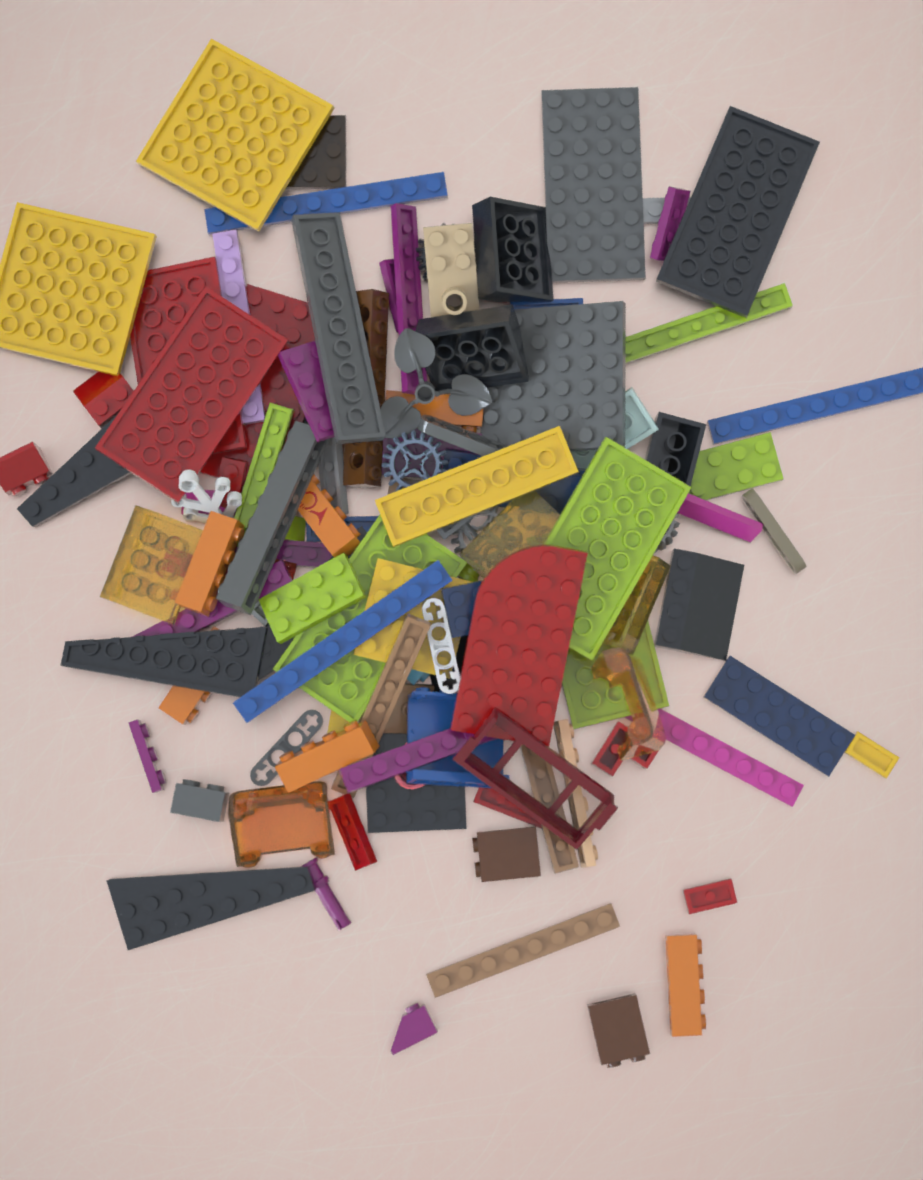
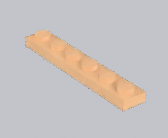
M568 719L555 721L554 730L559 755L577 767L576 763L579 762V755L577 749L573 748V726L568 723ZM563 774L566 787L571 779ZM579 785L568 797L573 827L577 830L587 820L586 811L589 809L587 798L583 797L582 789ZM593 832L578 848L581 868L596 866L595 860H598V852L596 846H592L591 836Z

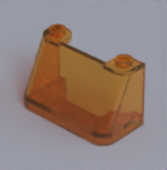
M622 648L602 651L591 667L594 679H605L609 682L610 688L622 685L633 719L629 725L628 732L625 734V743L617 749L620 760L660 750L666 742V734L641 660Z
M313 781L289 793L285 786L281 785L241 790L229 796L228 817L236 867H254L261 860V855L304 849H310L311 854L317 858H327L330 855H335L329 795L325 782Z

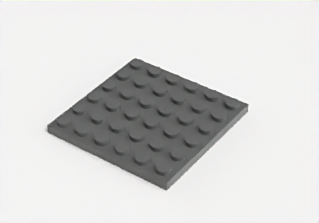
M624 301L516 309L515 313L520 326L529 381L487 388L492 397V404L483 408L482 436L506 446H511L560 426L570 452L598 450L605 437L625 448L626 303Z

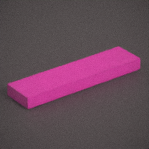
M689 493L677 512L750 543L762 531L763 524Z

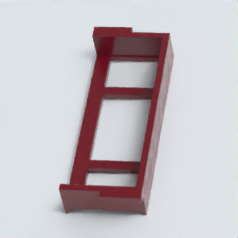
M494 708L474 736H470L453 757L455 762L576 850H578L595 828L600 831L618 809L614 804V794L497 708ZM496 724L516 740L492 768L473 754L472 751L492 726ZM522 744L571 779L570 783L549 808L500 773ZM579 785L600 800L601 803L577 830L558 816L556 812Z

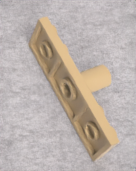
M472 223L423 227L431 317L449 314L458 315L462 312L479 310ZM452 294H458L461 296V304L453 307L446 303V299Z

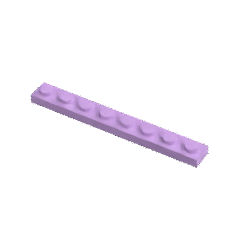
M230 230L213 233L222 297L250 315L238 231ZM261 383L241 411L244 425L264 422L265 420Z

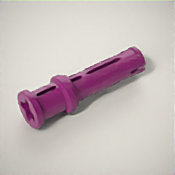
M316 857L300 867L309 866L316 888L315 892L339 931L352 922L328 884L329 877L323 874L317 864L318 859Z

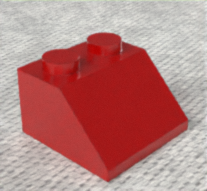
M97 372L73 390L101 429L120 412L134 391L121 373L119 376L103 372Z
M33 441L0 457V485L8 495H20L27 491V486L33 483L40 485L49 479L48 476L53 474L41 448Z

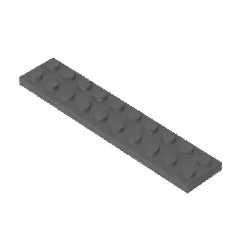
M340 212L293 215L291 222L336 444L384 440L386 434Z

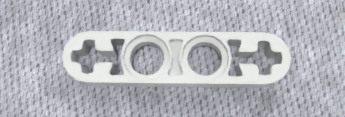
M430 598L422 606L424 620H433L432 613H427L426 608L430 607L431 602H434L436 606H440V610L436 613L437 618L443 617L444 620L443 623L436 622L431 624L427 633L439 688L447 694H452L458 690L460 675L443 602L436 598ZM437 626L443 627L446 631L445 638L441 641L434 640L431 635L432 630ZM448 651L450 653L451 661L447 665L438 663L437 655L439 652ZM454 666V671H449L452 679H456V683L452 685V689H448L447 686L442 685V682L446 680L445 672L439 674V669H448Z

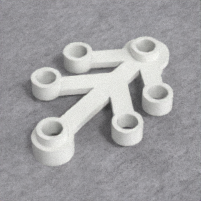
M193 470L182 472L179 476V488L184 492H193L199 501L186 498V494L179 504L171 499L174 507H185L183 518L186 521L202 523L207 522L209 515L198 513V510L209 513L214 511L234 518L233 515L237 507L242 504L241 493L236 491L227 494V507L222 512L219 506L225 494L230 491V480L226 477L217 478L215 481V492L212 498H210L200 486L199 477Z

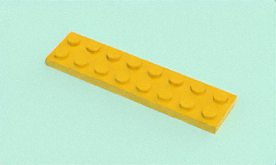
M558 426L376 499L375 503L391 543L395 547L578 473V469L561 427Z

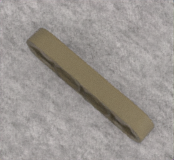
M750 489L743 494L744 502L757 521L763 524L762 528L792 571L797 574L807 566L803 558L756 491Z

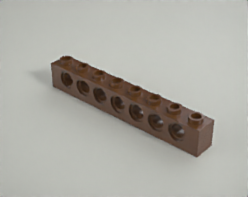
M375 289L356 291L381 409L385 402L389 293ZM383 440L345 443L344 486L355 488L381 487Z

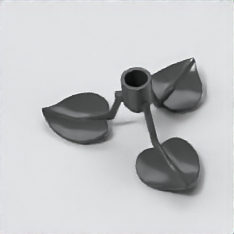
M406 328L401 332L395 345V362L405 373H410L416 369L419 384L415 390L416 399L412 400L409 404L405 398L395 396L387 399L381 406L385 438L402 437L403 432L409 434L412 430H415L419 425L421 413L413 406L419 402L428 404L433 401L435 396L438 397L449 393L448 403L450 408L456 414L462 416L475 414L492 404V397L487 387L472 375H458L452 380V389L435 391L432 383L424 381L421 367H428L434 360L435 347L432 341L425 335L410 328Z

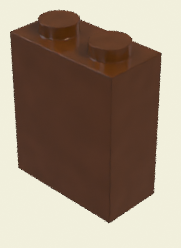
M536 826L477 832V837L472 838L474 853L479 852L480 862H475L476 877H481V882L541 876Z
M635 993L587 1004L601 1065L606 1064L607 1068L620 1066L622 1060L631 1059V1062H638L646 1059L645 1055L650 1054Z

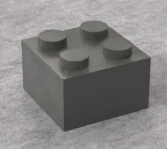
M183 779V783H176L170 813L224 822L229 792H224L223 786L207 784V788L199 787L200 782Z

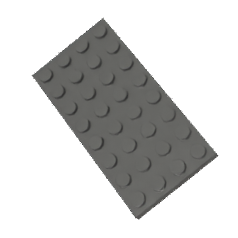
M638 87L542 90L547 245L551 260L552 283L645 280Z

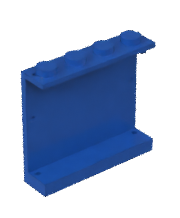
M419 687L407 696V744L451 728L457 693L447 694L442 690L430 692V688ZM495 739L476 746L472 753L493 768L503 756V739ZM455 755L407 772V784L491 788L453 760Z

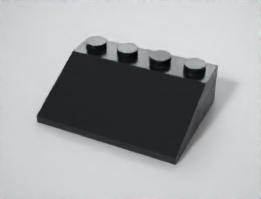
M491 196L473 204L478 299L494 302L554 301L551 260L547 245L546 207Z
M513 304L467 311L458 315L449 314L418 320L416 332L428 337L435 347L434 360L431 365L425 367L430 382L435 387V391L452 389V380L462 374L478 378L487 388L529 381L520 326Z
M674 548L671 554L654 646L726 661L744 565Z

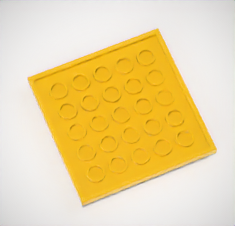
M211 38L136 162L259 232L333 112L334 106Z
M17 202L0 262V348L119 376L157 235Z

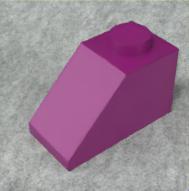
M417 1002L405 1008L406 1013L402 1015L391 1048L392 1055L438 1033L425 1004L419 1006Z

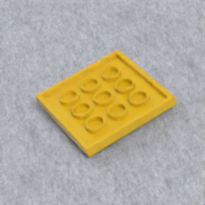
M377 558L365 610L419 574L423 569ZM451 577L452 581L442 588L466 584L471 581ZM441 589L427 599L436 598L443 602ZM427 599L356 647L353 655L386 663L407 613L424 620L422 606ZM431 602L430 607L426 608L427 613H432L433 620H428V622H431V624L436 622L443 623V617L438 619L436 614L440 610V606H436L434 602ZM441 626L435 627L431 632L432 638L436 641L443 640L446 635L445 629ZM426 635L412 669L436 675ZM460 637L452 638L455 657ZM448 651L439 652L437 655L438 663L447 665L451 661L450 653ZM453 666L448 669H439V674L445 672L446 678L450 679L449 671H452Z

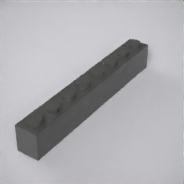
M295 421L293 428L288 432L285 446L278 455L276 466L268 477V484L258 499L255 513L248 522L246 533L238 544V551L233 561L229 564L224 582L218 589L216 599L228 608L249 615L252 614L329 439L317 443L308 424Z

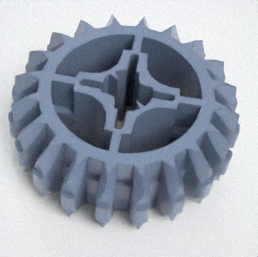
M412 430L411 438L408 439L407 434L403 432L402 438L404 441L400 442L395 437L393 441L397 446L387 445V449L392 451L391 455L388 453L383 454V457L390 459L389 463H382V467H390V471L385 472L384 477L393 476L394 479L390 480L388 484L392 486L395 482L399 483L396 491L401 490L402 487L406 488L414 485L403 480L410 473L418 474L423 480L431 478L424 468V462L432 454L436 461L432 477L447 471L441 468V465L448 464V460L440 459V456H444L446 451H437V448L442 443L431 444L435 437L430 436L428 441L424 440L425 433L421 432L420 438H416V431ZM418 443L428 447V449L416 455L405 445ZM400 450L406 459V466L397 473L395 458ZM424 455L426 456L421 460L422 463L419 464L422 466V472L417 468L405 472L409 468L408 464H411L409 456L415 460L420 459Z

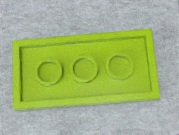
M771 432L701 450L698 455L689 494L704 500H710L783 480Z
M342 553L258 600L276 641L282 644L366 598V595L348 556Z

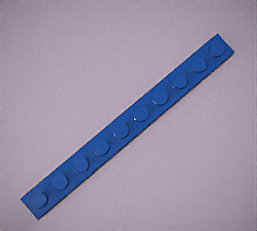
M444 172L280 197L263 226L291 222L292 216L298 214L337 212L345 214L390 207L395 203L409 204L447 198ZM216 207L204 209L209 235L251 228Z
M923 368L708 420L707 424L712 443L715 445L923 394Z
M437 560L234 701V706L245 722H250L452 581L451 577L439 560Z

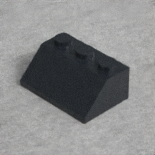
M658 412L655 423L659 430L651 434L645 460L691 486L707 424Z

